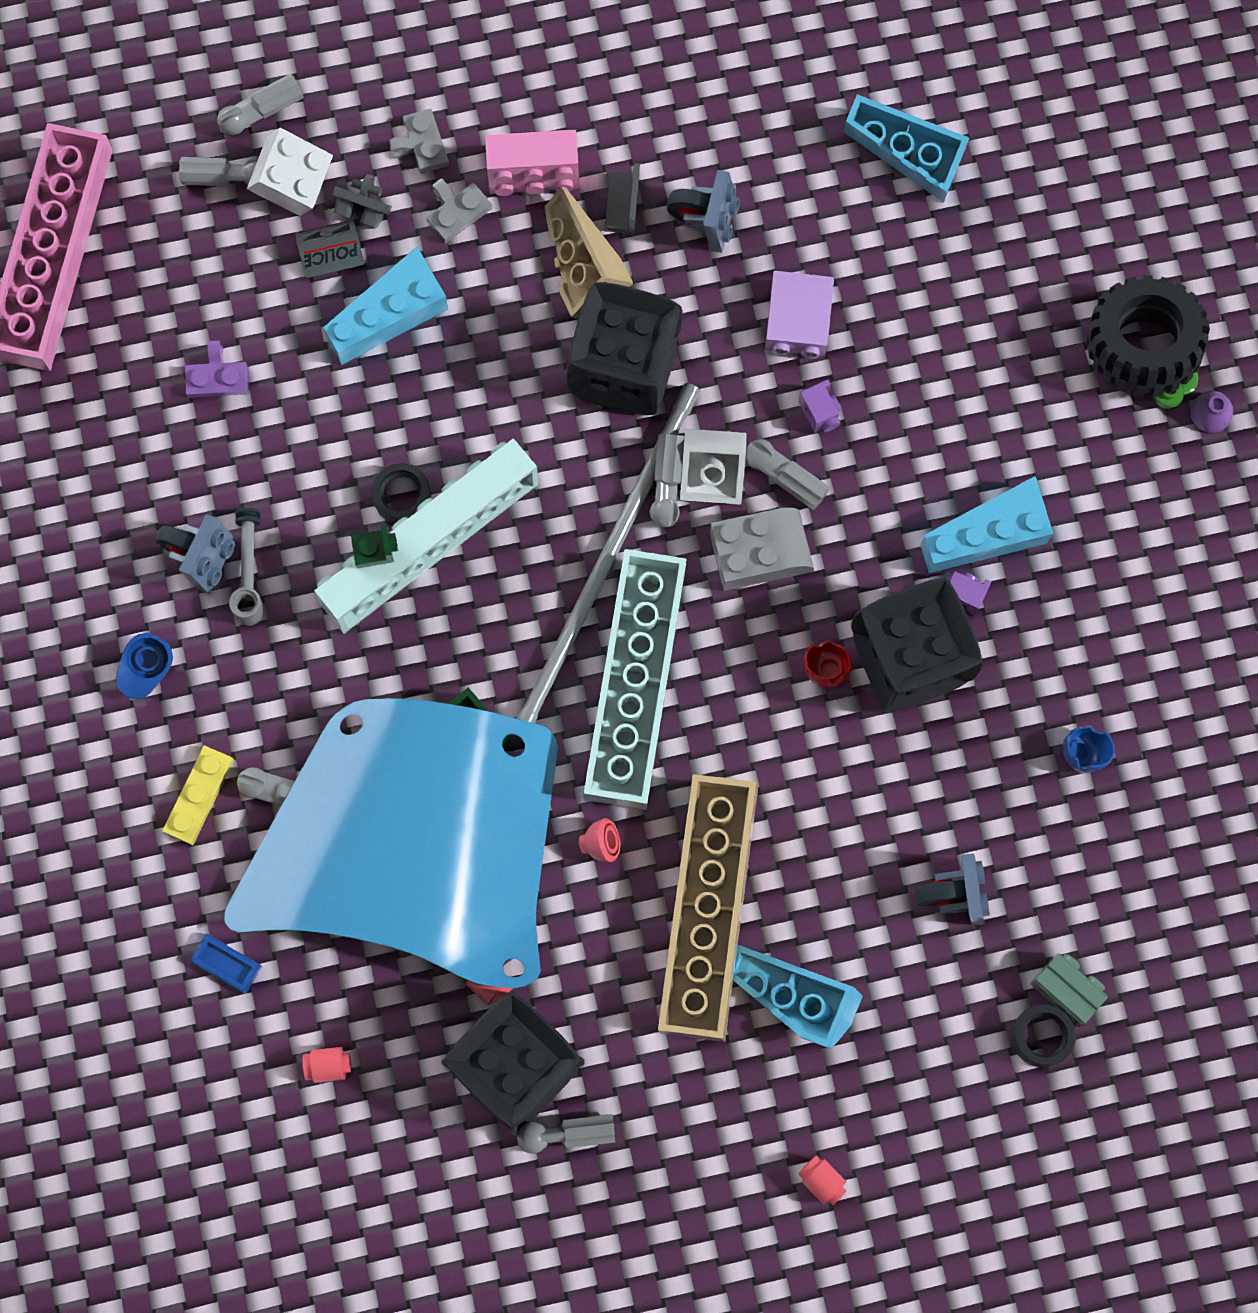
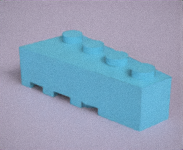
M858 94L846 120L844 130L845 134L942 202L945 201L969 137Z
M415 247L323 328L330 346L341 365L448 310L446 295L418 247Z
M1036 476L925 534L920 545L928 572L932 573L1047 544L1053 535V531Z

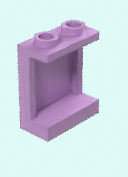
M782 271L773 272L765 342L766 350H771L772 353L777 355H787L789 352L799 353L806 358L825 356L828 345L834 277Z

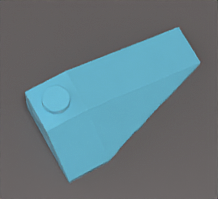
M737 946L733 981L798 1036L832 1049L851 1026L863 996L854 987L746 947Z

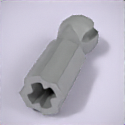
M289 74L251 94V97L234 106L224 107L219 111L217 124L225 134L232 136L240 134L245 127L262 118L266 119L304 98L303 93L295 78Z
M181 157L179 162V180L182 185L227 186L230 181H244L248 185L258 159H250L244 165L230 164L226 158Z
M658 434L654 479L657 483L656 496L649 512L653 523L660 527L673 526L680 515L676 499L677 487L681 482L684 436Z
M758 439L750 442L747 446L745 458L751 467L764 472L775 480L776 484L812 510L818 507L830 490L829 486L776 451L770 442Z
M250 767L239 774L237 786L240 793L247 798H257L282 806L295 781L266 773L256 767Z
M612 1114L564 1119L560 1127L548 1129L537 1122H529L524 1124L517 1132L518 1146L527 1153L535 1154L542 1151L548 1143L561 1142L565 1148L615 1143Z

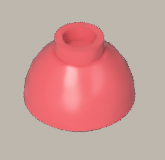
M608 818L594 822L587 829L586 833L579 837L581 852L584 854L588 853L592 858L600 862H614L620 852V837L615 824Z

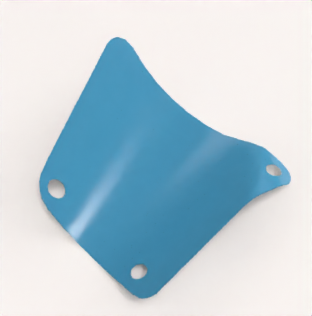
M386 698L365 699L349 704L331 718L315 744L232 895L225 911V924L231 930L238 932L300 930L356 938L417 955L477 984L502 988H519L531 984L538 978L541 972L536 930V906L558 752L556 738L547 727L484 710L445 703ZM348 715H359L363 720L362 728L352 735L342 733L340 730L342 720ZM516 734L523 739L525 750L520 756L513 757L504 751L502 741L507 735ZM508 959H517L524 965V973L519 977H509L504 973L503 964Z

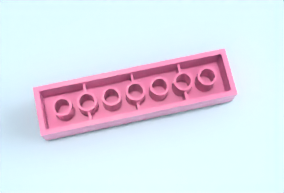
M47 123L0 285V361L51 371L113 152L106 135Z

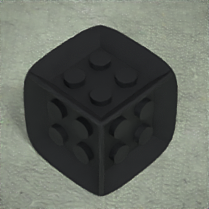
M593 282L585 297L571 344L569 363L566 369V386L568 391L581 399L635 414L655 415L663 399L677 347V337L682 326V307L678 303L654 293L614 283Z
M947 578L929 580L878 599L857 611L852 620L851 630L860 660L876 697L887 713L903 710L949 693L974 680L982 670L983 661L977 638L964 607Z
M512 989L476 1021L457 1041L441 1063L444 1067L449 1068L461 1084L493 1116L508 1127L511 1134L515 1136L524 1124L531 1122L569 1083L579 1067L585 1064V1060L578 1056L567 1040L537 1010Z

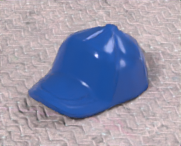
M151 633L138 634L127 643L116 674V685L122 694L132 699H143L154 690L169 671L173 661V653L169 643Z

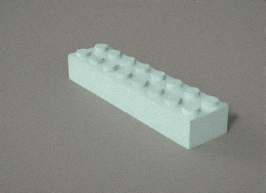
M514 438L508 443L505 441L499 443L493 448L491 456L486 460L474 462L466 470L467 474L458 481L453 479L442 488L440 495L434 499H426L417 507V512L410 518L403 517L393 525V531L390 533L396 534L398 551L393 552V563L357 569L353 555L343 563L342 570L334 576L329 574L318 582V588L314 591L320 605L343 634L538 485L537 466Z
M628 549L624 550L584 789V800L647 810L687 560L685 558Z

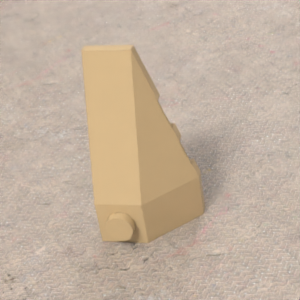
M561 186L544 208L550 240L555 241L558 257L554 258L555 268H559L561 272L560 295L571 317L577 318L580 315L585 297L593 282H607L630 287L633 281L618 254L568 189Z

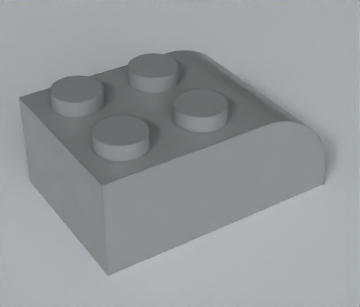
M779 508L711 523L710 537L723 591L814 572L800 511L796 508Z

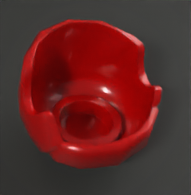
M828 640L816 646L811 644L804 655L805 673L811 682L819 687H836L848 680L851 674V656L843 646L831 643Z

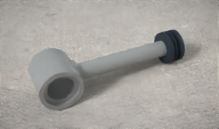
M240 508L235 513V524L242 526L241 588L232 593L229 606L235 619L240 624L251 626L257 624L263 618L265 611L259 594L253 589L254 527L260 525L261 512L255 508ZM246 601L255 603L253 609L248 612L239 610L241 604Z

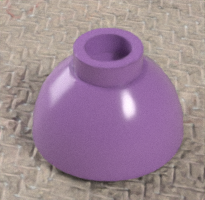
M1208 391L1194 399L1190 407V416L1193 423L1202 431L1217 433L1227 428L1233 417V406L1229 398L1223 393Z

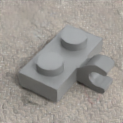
M432 109L403 116V123L408 138L400 136L389 140L393 159L414 153L420 174L448 167L449 160Z
M441 178L432 187L434 188L433 193L443 205L426 218L429 225L446 244L492 210V204L474 182L454 196L450 187Z

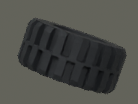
M1143 275L1142 279L1139 280L1136 277L1125 279L1124 285L1120 282L1110 287L1109 293H1103L1099 298L1098 305L1094 307L1087 339L1089 344L1087 351L1089 358L1093 360L1092 366L1097 373H1104L1103 380L1109 385L1117 384V390L1124 393L1130 390L1135 392V396L1144 397V393H1151V396H1160L1163 390H1167L1168 393L1178 390L1180 383L1182 385L1187 384L1192 379L1193 373L1198 371L1202 363L1210 330L1204 305H1198L1199 298L1192 291L1187 293L1186 286L1179 282L1176 285L1170 283L1169 278L1162 276L1160 280L1153 279V275ZM1149 321L1166 328L1176 342L1170 347L1158 351L1142 350L1128 343L1120 330L1134 322Z

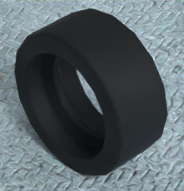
M406 463L391 464L382 469L375 477L371 488L373 503L379 515L394 524L403 517L410 518L417 512V507L423 501L431 498L430 485L425 474L414 465ZM395 478H410L419 487L420 496L414 507L405 511H397L386 504L383 495L385 486Z
M1036 1005L1023 1011L1015 1020L1011 1031L1012 1045L1017 1055L1024 1062L1035 1067H1050L1064 1061L1071 1054L1076 1042L1075 1027L1071 1018L1062 1009L1052 1005ZM1037 1017L1053 1019L1062 1031L1061 1045L1050 1055L1034 1053L1025 1041V1029L1030 1021Z

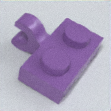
M208 341L209 364L185 365L186 396L188 398L249 394L247 363H223V346L220 344V341Z

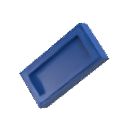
M207 933L190 959L191 963L245 994L262 968V965Z

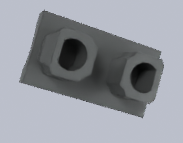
M367 174L363 181L353 179L351 187L359 189V194L335 186L333 195L337 196L334 213L351 219L356 203L365 206L360 222L378 228L384 213L390 214L392 206L369 198L370 194L380 197L382 193V188L374 185L375 177Z

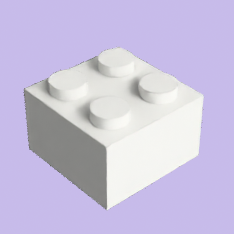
M278 128L267 135L247 189L301 216L313 209L333 155L282 128Z

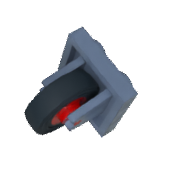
M717 170L713 188L692 187L691 189H676L670 193L667 202V211L671 216L684 222L686 227L705 231L711 251L723 253L725 242L729 243L731 240L733 227L730 223L732 215H737L740 203L739 198L735 194L736 185L732 183L730 172Z
M207 514L199 529L186 524L183 525L181 530L170 526H162L155 538L158 545L170 552L168 558L173 563L181 566L179 571L198 590L210 594L213 586L219 583L222 575L221 569L226 559L230 558L233 554L236 540L217 518Z
M974 853L961 855L963 870L935 874L936 881L915 889L917 905L936 906L940 909L941 914L969 911L972 926L985 924L984 916L990 915L987 894L980 893L979 884H986L982 861H976Z

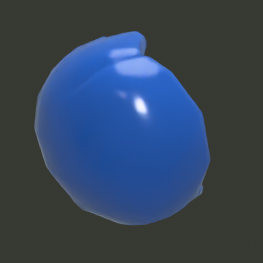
M1091 725L1071 730L1063 740V756L1068 764L1078 772L1088 774L1100 771L1114 758L1115 745L1111 736L1107 732L1095 731Z

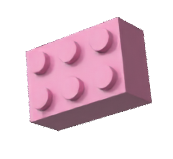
M576 130L485 135L490 194L496 193L499 196H508L513 194V192L539 194L543 190L558 191L561 186L566 187L568 191L579 188Z

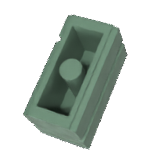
M1058 953L1051 958L1031 981L1030 985L1051 1004L1062 1009L1077 1027H1081L1108 998L1103 992L1105 986L1095 977L1090 975L1087 978L1078 970L1081 967L1080 964L1068 954L1062 956Z

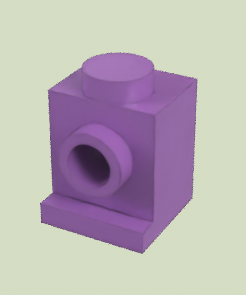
M829 380L823 381L800 393L798 402L814 433L821 430L829 432L841 424L838 419L839 411H841L840 405L833 394L829 395L831 386Z
M955 571L952 575L947 572L945 578L948 579L955 589L965 612L975 616L992 581L986 579L982 584L977 582L978 578L970 573H958Z

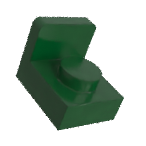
M387 524L380 525L381 530L351 535L357 569L394 562L393 552L398 551L396 534L389 533Z

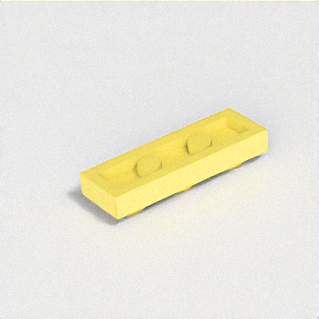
M205 745L203 746L164 826L163 832L192 846L194 845L234 762L232 757Z

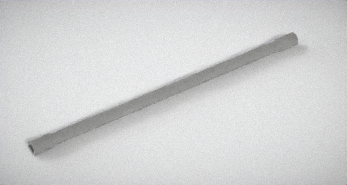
M684 383L661 434H678L685 418L690 414L701 392L698 387L690 383ZM658 440L517 719L532 723L536 722L538 713L654 482ZM509 734L512 737L520 741H523V739L516 734Z

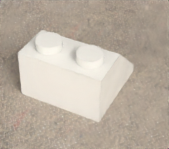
M685 429L680 500L741 505L746 457V433Z

